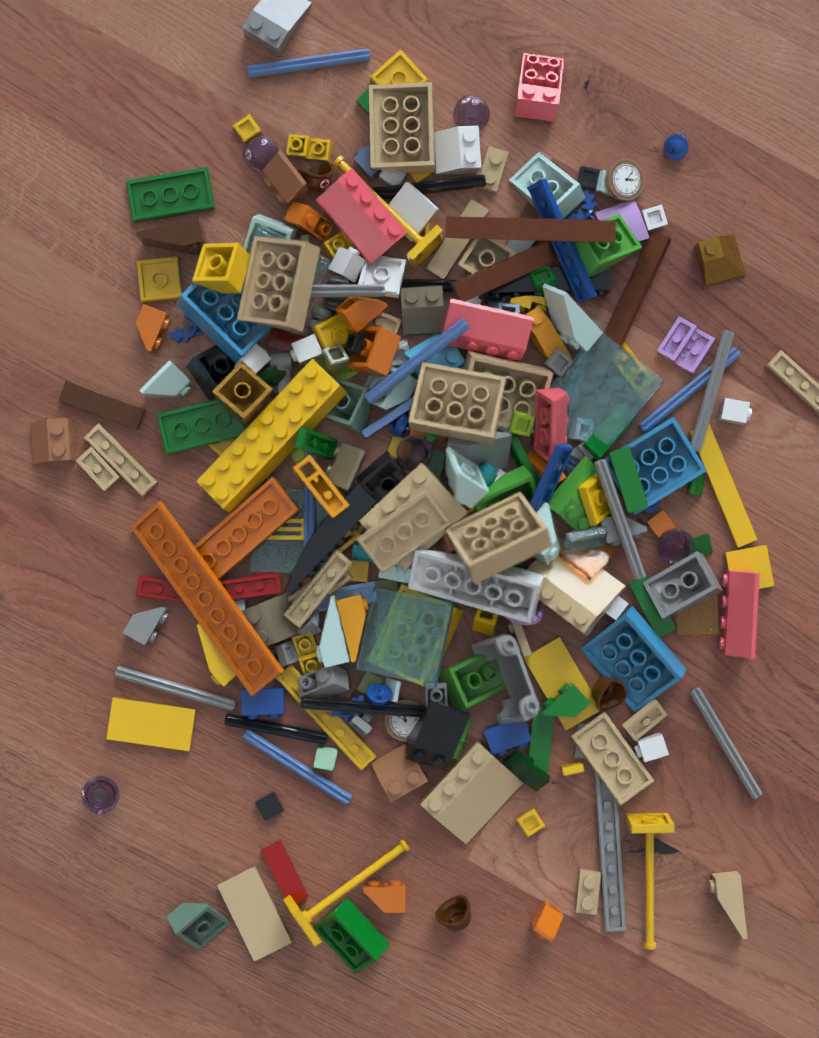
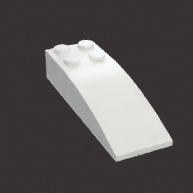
M416 549L408 588L531 623L536 612L544 575L511 566L475 584L457 554Z

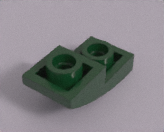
M277 367L264 368V372L257 373L256 375L273 388L286 376V371L277 370Z
M516 750L504 760L509 770L535 791L549 783L550 775L534 767V759Z

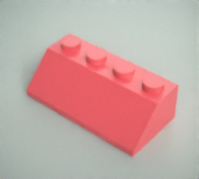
M353 168L336 180L316 199L320 207L370 265L399 242L407 233Z
M455 299L450 300L442 322L441 334L462 318L466 320L470 328L448 345L449 347L463 348L490 356L508 358L509 360H522L527 348L534 317Z
M726 570V574L722 575V587H725V593L721 596V608H724L723 616L720 617V629H723L722 637H719L718 645L719 650L724 655L755 659L760 573L745 570Z

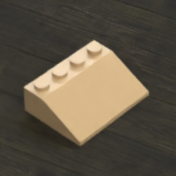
M432 82L369 85L371 169L409 173L435 172Z
M254 236L237 320L303 332L320 248L306 241Z
M468 351L463 370L506 377L498 426L506 428L510 426L514 411L535 416L536 389L550 388L553 373L549 368ZM534 424L531 433H534Z
M422 362L409 417L410 430L494 446L506 377Z
M421 463L372 508L360 522L367 530L371 529L424 489L429 491L452 524L460 521L469 512L454 499L453 494L426 465ZM445 530L439 532L417 549L429 550L446 534ZM415 550L398 562L405 570H408L413 565Z
M521 492L444 529L463 566L475 584L552 547L548 528Z
M558 537L560 551L557 558L552 560L549 565L536 559L526 571L544 575L539 601L585 636H588L626 586Z
M476 740L420 800V805L461 841L467 844L523 782L499 759L492 755L485 746Z

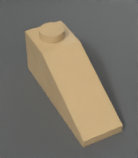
M737 871L712 873V880H709L710 892L714 893V896L738 934L743 939H747L741 875Z

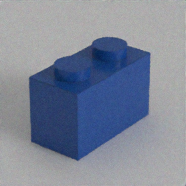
M246 688L242 689V716L247 715V719H259L260 715H268V718H281V714L286 712L285 688H263L254 696H251Z
M525 721L507 724L497 723L483 728L492 755H504L509 752V748L515 746L517 749L529 745L528 742L532 740Z

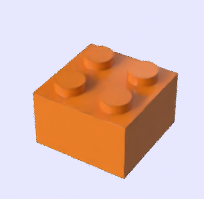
M366 327L364 330L359 331L366 335L360 355L349 356L350 362L348 367L364 375L387 376L392 368L394 355L398 351L401 336L383 327Z

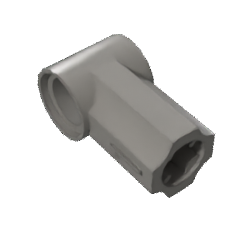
M290 352L270 354L272 358L270 360V367H277V370L286 371V376L273 387L274 394H279L291 382L292 356Z

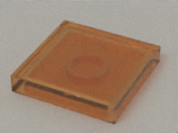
M586 529L582 535L577 533L559 550L558 556L590 581L617 552L590 530Z

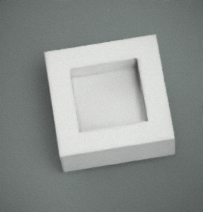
M662 205L641 211L647 232L668 225Z

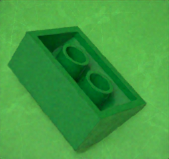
M348 898L336 904L313 926L317 933L355 974L377 961L390 945L383 934L378 932L370 920Z

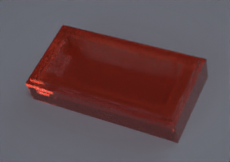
M273 327L267 347L289 353V350L293 349L291 343L307 336Z

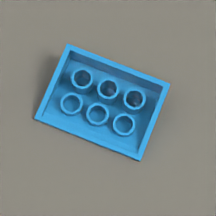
M193 283L180 295L176 305L235 363L273 328L237 320L244 283L241 293H220Z
M674 417L667 419L622 447L630 446L648 506L653 505L707 471ZM607 456L604 459L606 460L614 486L621 495L610 457ZM644 509L633 512V514L636 515Z
M633 606L625 610L617 620L610 622L580 648L603 676L618 679L626 685L627 695L624 701L634 712L681 680L687 670Z

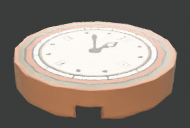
M620 159L612 163L607 169L605 175L606 188L616 200L622 202L634 200L644 189V173L640 165L635 161Z
M402 699L393 703L419 705L418 703L407 699ZM385 715L387 732L399 741H406L420 717Z

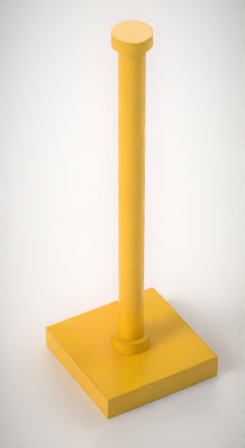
M339 156L333 165L346 173L351 167L344 161L345 158L343 156ZM366 183L406 230V234L416 243L407 253L409 265L415 270L444 241L443 230L436 225L425 237H421Z
M626 813V823L631 833H646V941L643 943V947L645 949H655L654 833H675V824L668 813Z
M403 839L399 841L400 844L310 910L302 912L291 895L283 899L314 946H317L322 941L310 924L313 921L312 918L402 852L409 851L410 848Z

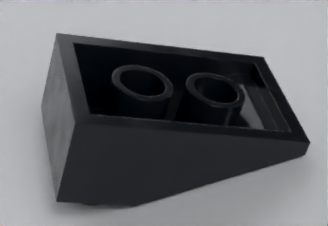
M215 345L193 357L187 365V369L208 400L211 401L216 398L212 391L232 372L236 363Z
M387 450L360 473L356 479L358 484L378 504L409 474Z
M430 701L406 739L405 759L445 770L455 754L470 718V713Z

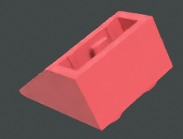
M523 53L514 116L550 122L556 121L564 59Z

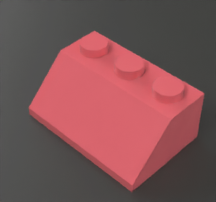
M559 387L536 389L533 450L548 462L556 444H567L566 427L568 426L567 406H569V396L567 392Z

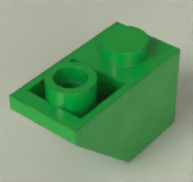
M572 682L569 685L565 683L558 689L557 692L559 694L554 699L550 697L542 704L543 709L540 711L545 716L576 717L590 702Z

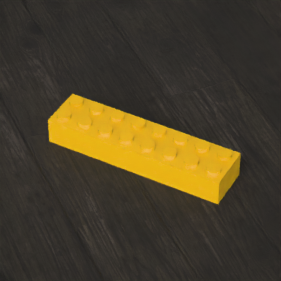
M311 359L196 482L224 510L232 513L248 499L295 449L299 428L303 427L313 430L348 392L319 364Z

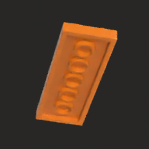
M272 477L197 542L194 547L218 580H220L300 509L275 477Z

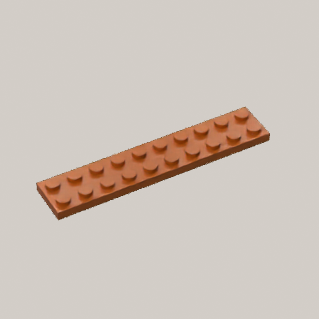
M157 502L130 528L251 696L256 695L284 672L283 668L163 502Z

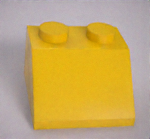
M239 243L203 244L192 281L195 284L220 293H241L250 254Z

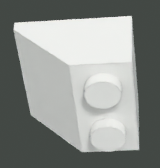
M457 126L434 132L436 175L476 174L481 169L479 126Z

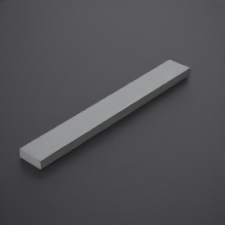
M594 770L605 932L627 931L618 803Z

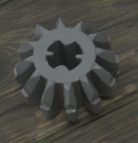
M330 276L327 285H349V281L342 276ZM325 297L324 305L326 309L336 311L335 309L347 297Z

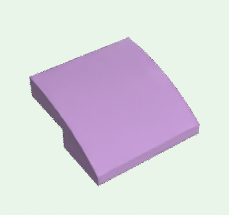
M629 200L594 213L598 220H604L620 214L638 242L649 238L635 200Z
M679 316L657 352L694 376L716 342V339Z

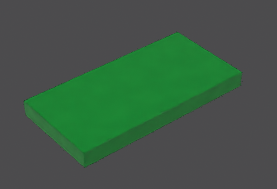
M208 167L126 181L133 223L215 209Z
M218 399L156 414L166 455L236 439L246 429V426H243Z

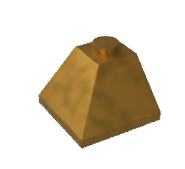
M735 235L717 236L699 241L694 246L705 286L746 275Z
M240 362L212 393L243 426H246L260 411L273 389Z

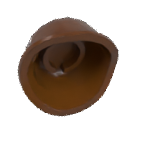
M331 163L319 164L307 170L298 169V173L307 183L309 190H322L331 184L334 165Z
M608 676L598 679L591 689V696L599 711L609 710L618 706L625 700L627 695L626 685L622 681Z
M464 895L455 896L444 902L437 909L435 917L440 924L450 931H461L471 922L470 902Z

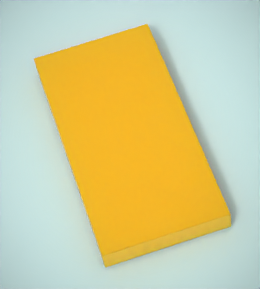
M560 637L533 651L531 655L523 657L547 699L550 697L554 699L559 694L557 691L565 683L569 685L572 682L590 702L576 717L557 716L565 730L599 712L591 696L589 686Z
M113 697L106 739L190 751L196 709Z

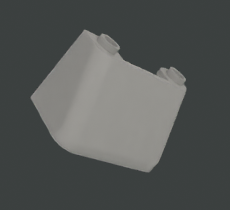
M502 633L472 644L474 655L482 654L486 656V661L496 659L509 698L501 701L502 705H504L501 713L496 714L499 724L521 722L535 717L539 712V703L516 640L512 636Z

